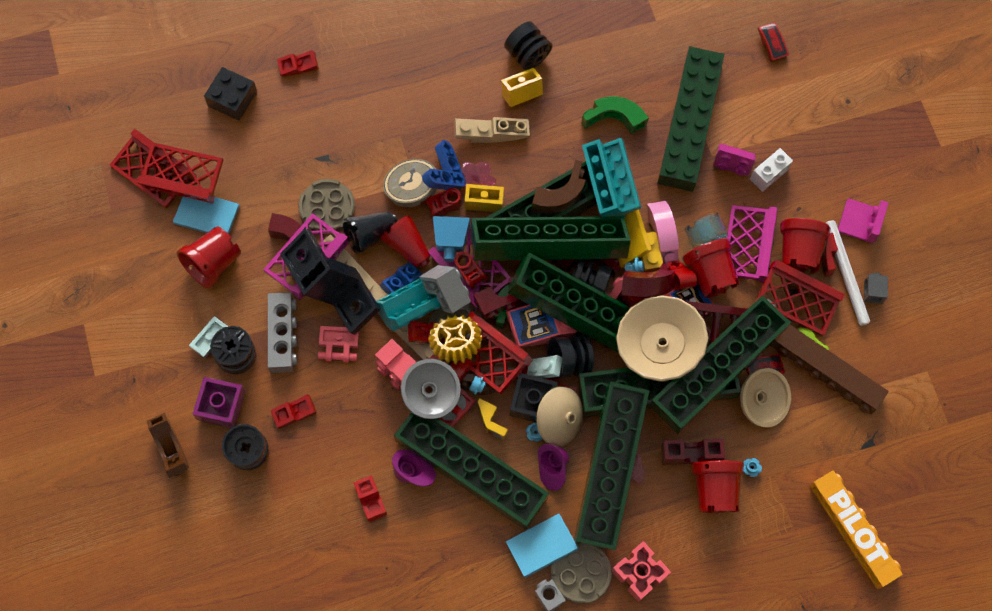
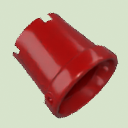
M788 218L780 223V232L783 235L782 262L803 273L808 269H811L810 274L818 273L820 271L825 241L830 235V226L822 221L808 218Z
M217 226L191 245H185L177 251V257L193 279L203 287L211 289L218 282V277L241 255V250L237 243L232 244L230 241L232 237L224 229Z
M726 238L698 246L682 257L684 264L695 272L697 283L704 298L723 294L729 289V286L734 289L740 285L730 253L732 249L731 244Z
M701 461L692 463L691 470L696 480L699 512H740L741 475L744 473V463L740 461Z

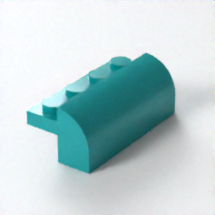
M619 138L605 144L598 139L582 145L600 215L602 217H626L625 214L641 209L640 199L623 139Z
M420 278L376 301L381 308L379 314L383 322L393 332L441 307L437 296L427 293Z

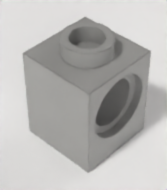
M545 579L536 585L537 589L534 594L545 611H553L565 603V598L553 580L547 582ZM551 590L554 593V598L546 600L543 597V592Z

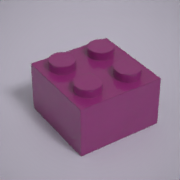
M204 377L193 416L198 421L232 428L236 426L246 391L242 385Z

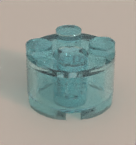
M718 213L707 215L695 221L694 227L690 228V226H687L684 229L693 249L708 242L728 237V231Z

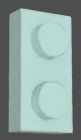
M214 316L190 343V348L203 358H206L211 353L210 344L215 333L228 326Z
M555 355L532 359L533 362L528 366L527 375L543 379L558 377L560 375L562 357Z

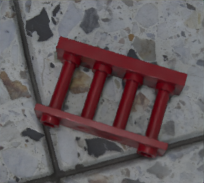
M685 301L695 307L702 318L705 316V313H711V317H713L711 343L719 337L720 321L723 315H729L731 324H733L748 309Z

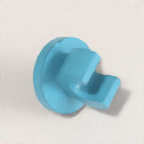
M637 257L635 262L626 263L625 272H644L643 261H640L639 257Z

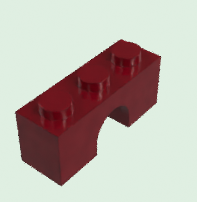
M514 276L509 278L508 280L509 287L512 283ZM492 287L475 293L473 296V300L483 320L486 318L489 320L499 315V312L513 310L517 307V304L523 302L510 294L500 297L495 294Z
M724 438L703 439L696 443H685L684 439L664 440L661 444L662 465L723 461L725 459Z

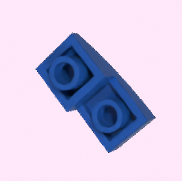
M408 262L398 268L394 275L382 281L380 287L389 295L419 279V276L423 274Z

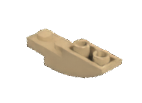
M493 117L492 120L455 118V138L471 139V143L506 142L529 138V119Z

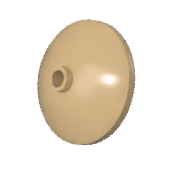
M761 368L755 370L746 378L740 394L741 407L746 418L754 425L760 427L775 426L785 418L791 404V390L786 378L780 372L771 368Z
M556 387L548 391L539 404L537 427L542 439L546 443L554 446L569 444L581 429L583 407L579 396L572 389Z

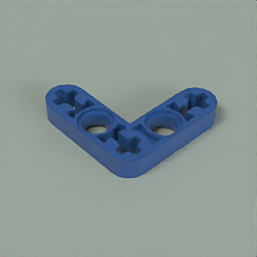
M442 140L435 146V150L443 170L429 169L422 175V180L429 188L443 190L456 188L460 190L466 185L463 172L452 145L448 141Z

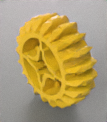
M455 314L453 318L447 315L446 320L440 318V324L434 323V329L430 331L429 343L435 357H439L441 361L446 360L448 364L451 361L457 364L459 360L464 363L465 358L471 360L472 354L477 355V349L481 347L482 335L476 321L472 322L470 317L465 319L463 314L460 318ZM467 333L470 335L469 340H467L465 337ZM442 338H445L446 343L444 345L441 343Z

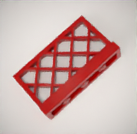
M134 129L131 132L132 137L110 163V166L164 207L168 208L177 195L169 194V197L164 202L160 199V191L143 188L137 183L138 179L132 178V170L141 169L142 176L145 166L143 156L148 155L151 143L153 142ZM136 143L139 146V153L130 154V148ZM156 148L154 157L157 160L165 155L163 149ZM170 156L174 164L178 162L176 158ZM140 157V165L131 167V158ZM168 158L158 163L160 166H167V168L171 166ZM127 159V168L120 169L116 165L120 160ZM184 164L176 167L179 174L189 170ZM155 165V166H153V167H154V175L158 174V169H157V166ZM174 169L172 170L174 173L169 171L165 174L168 180H171L173 176H177ZM191 173L183 177L185 184L189 180L192 181L194 179Z
M152 142L142 176L139 175L137 183L143 188L213 204L215 199L213 194L224 159ZM156 148L163 149L165 155L156 160L154 157ZM180 153L183 159L174 164L170 156ZM198 157L201 163L191 168L188 160ZM168 158L171 166L162 171L158 163ZM210 161L217 162L216 168L209 172L205 164ZM185 162L189 170L179 174L176 167ZM156 165L160 172L154 176L148 175L150 168ZM203 166L207 174L197 179L194 171ZM174 169L177 177L167 180L165 174ZM191 173L195 181L185 184L182 178ZM209 177L211 180L210 188H202L200 182Z
M779 260L771 262L770 271L756 301L762 295L764 296L766 292L771 291L774 302L771 304H776L775 308L787 319L824 336L839 302L843 300L845 294ZM773 274L780 277L782 285L773 287L771 281ZM793 283L797 286L799 293L790 296L787 285ZM783 287L786 298L778 300L774 289ZM804 293H812L816 302L807 304ZM800 295L803 306L795 309L791 298ZM788 299L791 310L785 312L781 310L779 302ZM826 300L832 303L830 311L824 313L820 302ZM817 304L820 314L812 317L808 306ZM804 308L808 319H798L796 311ZM822 318L824 324L821 330L815 327L813 319Z
M471 311L467 318L470 317L472 322L476 321L481 330L482 339L489 340V347L477 349L476 362L472 364L469 370L478 377H483L484 382L502 394L526 365L529 366L533 360L528 353ZM502 350L503 358L493 360V351ZM489 352L490 360L480 362V353ZM516 361L519 363L514 370H507V362ZM504 362V371L494 373V364ZM490 364L491 373L481 374L480 366ZM504 375V383L500 387L495 385L494 377Z

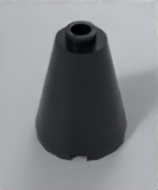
M389 211L348 217L344 219L346 222H343L344 234L348 237V242L351 241L353 243L352 250L356 254H360L378 242L385 232L389 234L391 226L397 222V218Z

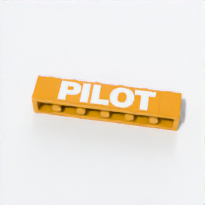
M833 470L814 481L810 488L878 590L903 575L901 566L896 560L892 559L889 554V548L884 542L880 541L877 530L868 523L863 509L858 508L854 502L853 494L846 490L843 485V479Z

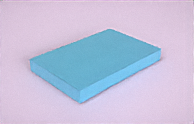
M183 197L173 223L202 233H208L218 226L229 234L240 205L215 197L213 204Z
M560 514L506 541L524 578L579 550Z

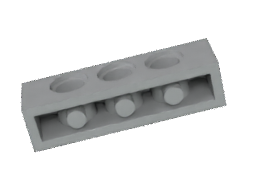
M291 292L268 293V369L270 373L294 372V366H297V355L294 354V347H297V337L293 335V329L297 328V319L293 317V310H297L296 299H293ZM282 311L287 312V315L284 317L278 316ZM280 330H287L285 335H278ZM281 348H287L285 354L278 353Z

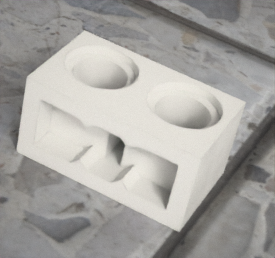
M779 148L753 171L750 180L763 192L789 170L793 160Z

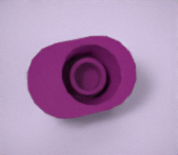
M549 443L543 444L538 450L540 479L546 488L553 491L559 490L563 487L566 480L569 456L562 446H554Z
M403 449L394 453L392 457L393 472L399 481L422 487L429 486L434 482L436 472L428 462L410 450Z

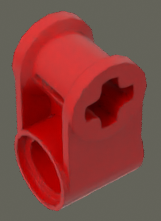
M449 188L434 194L424 201L429 206L431 218L433 216L442 217L449 212L457 210L462 203L460 192L456 188ZM456 197L457 200L452 202L449 201V198Z
M465 251L456 254L454 262L471 289L481 280L488 279L471 255ZM464 257H468V264L465 266H461V259Z
M675 260L667 262V264H670L669 270H675V290L692 288L697 285L695 272L685 266L683 262Z

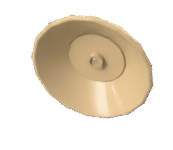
M662 295L646 298L632 306L620 321L616 340L619 355L630 370L643 378L662 382L681 378L696 368L705 355L708 333L705 321L695 307L680 298ZM660 341H665L666 344H665V345H660L659 342H660Z

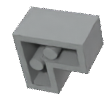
M437 265L419 276L427 293L437 296L444 312L454 313L471 302L469 291L463 285L461 274L455 267Z

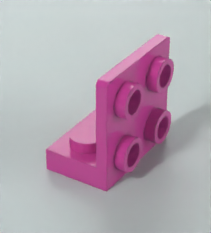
M720 143L713 166H717L721 170L734 171L738 175L749 176L756 159L754 157L755 153Z
M848 198L839 223V233L873 244L880 234L889 202L881 200L878 206H871Z

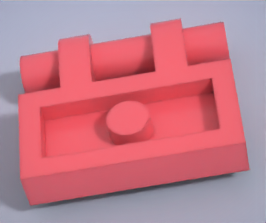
M320 326L319 347H326V352L318 351V359H325L326 362H332V360H343L346 363L357 361V353H350V348L358 349L359 332L354 335L349 332L347 327ZM333 347L344 348L343 353L333 352Z

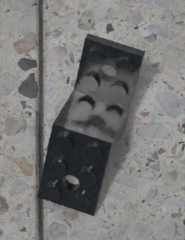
M304 228L280 253L303 295L334 305L351 334L355 335L381 310L357 269L326 257L310 229ZM305 251V256L302 259V253ZM359 303V309L355 312L356 305Z

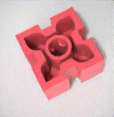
M393 339L375 354L377 370L384 377L386 375L389 376L391 384L399 390L404 374L416 361L410 355H407Z
M644 541L630 553V560L625 557L611 570L621 583L626 581L630 585L628 591L637 602L641 601L653 589L651 587L652 583L657 586L671 573L661 560L656 563L651 558L655 553ZM636 568H639V570L643 568L645 570L644 576L638 575Z

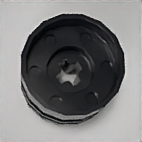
M528 21L518 26L508 36L504 43V48L511 56L516 57V61L521 64L524 70L535 68L547 58L553 48V44L547 40L546 36L541 35V31L533 22Z
M581 259L575 267L572 276L605 294L613 268L601 264L597 271L593 270L594 261L591 260L588 268H586L587 259Z
M236 326L223 327L215 333L211 340V354L219 367L226 373L241 374L249 370L254 364L256 349L250 336L242 328Z
M586 335L570 336L569 338L557 337L549 340L547 357L555 355L562 357L560 375L555 378H567L572 375L579 376L581 373L592 372L594 352L592 344Z
M239 424L232 427L225 434L222 441V450L224 456L235 467L242 470H253L260 467L266 461L269 454V445L266 438L256 427L249 424ZM248 445L250 447L249 453L245 451L244 446Z

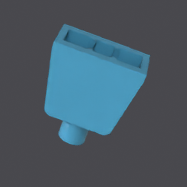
M433 216L437 251L444 252V261L454 262L456 252L465 250L470 230V218Z

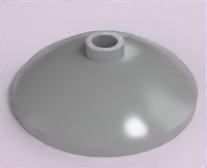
M424 359L413 364L404 374L401 382V396L406 407L413 414L425 419L440 418L448 414L456 406L460 397V381L456 372L445 362L437 359ZM427 386L432 389L430 394L425 391Z

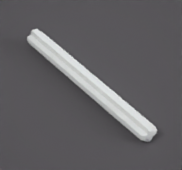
M834 220L828 221L826 224L830 226V233L834 234L838 247L835 256L860 326L870 323V319L839 230Z

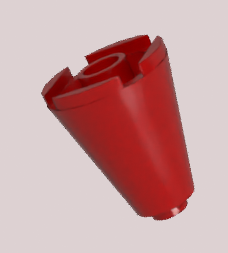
M410 215L403 217L393 224L389 234L385 232L380 238L384 244L416 268H424L431 262L429 260L431 255Z

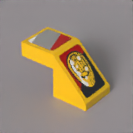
M479 398L478 410L486 433L504 441L508 429L492 422L497 413V407Z

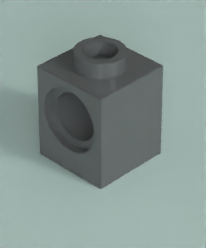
M880 273L869 274L864 280L863 301L883 304L888 298V276H882Z

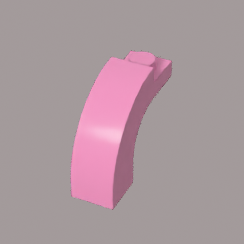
M666 201L647 204L648 220L654 232H656L663 264L674 260L679 261L678 235L669 205Z

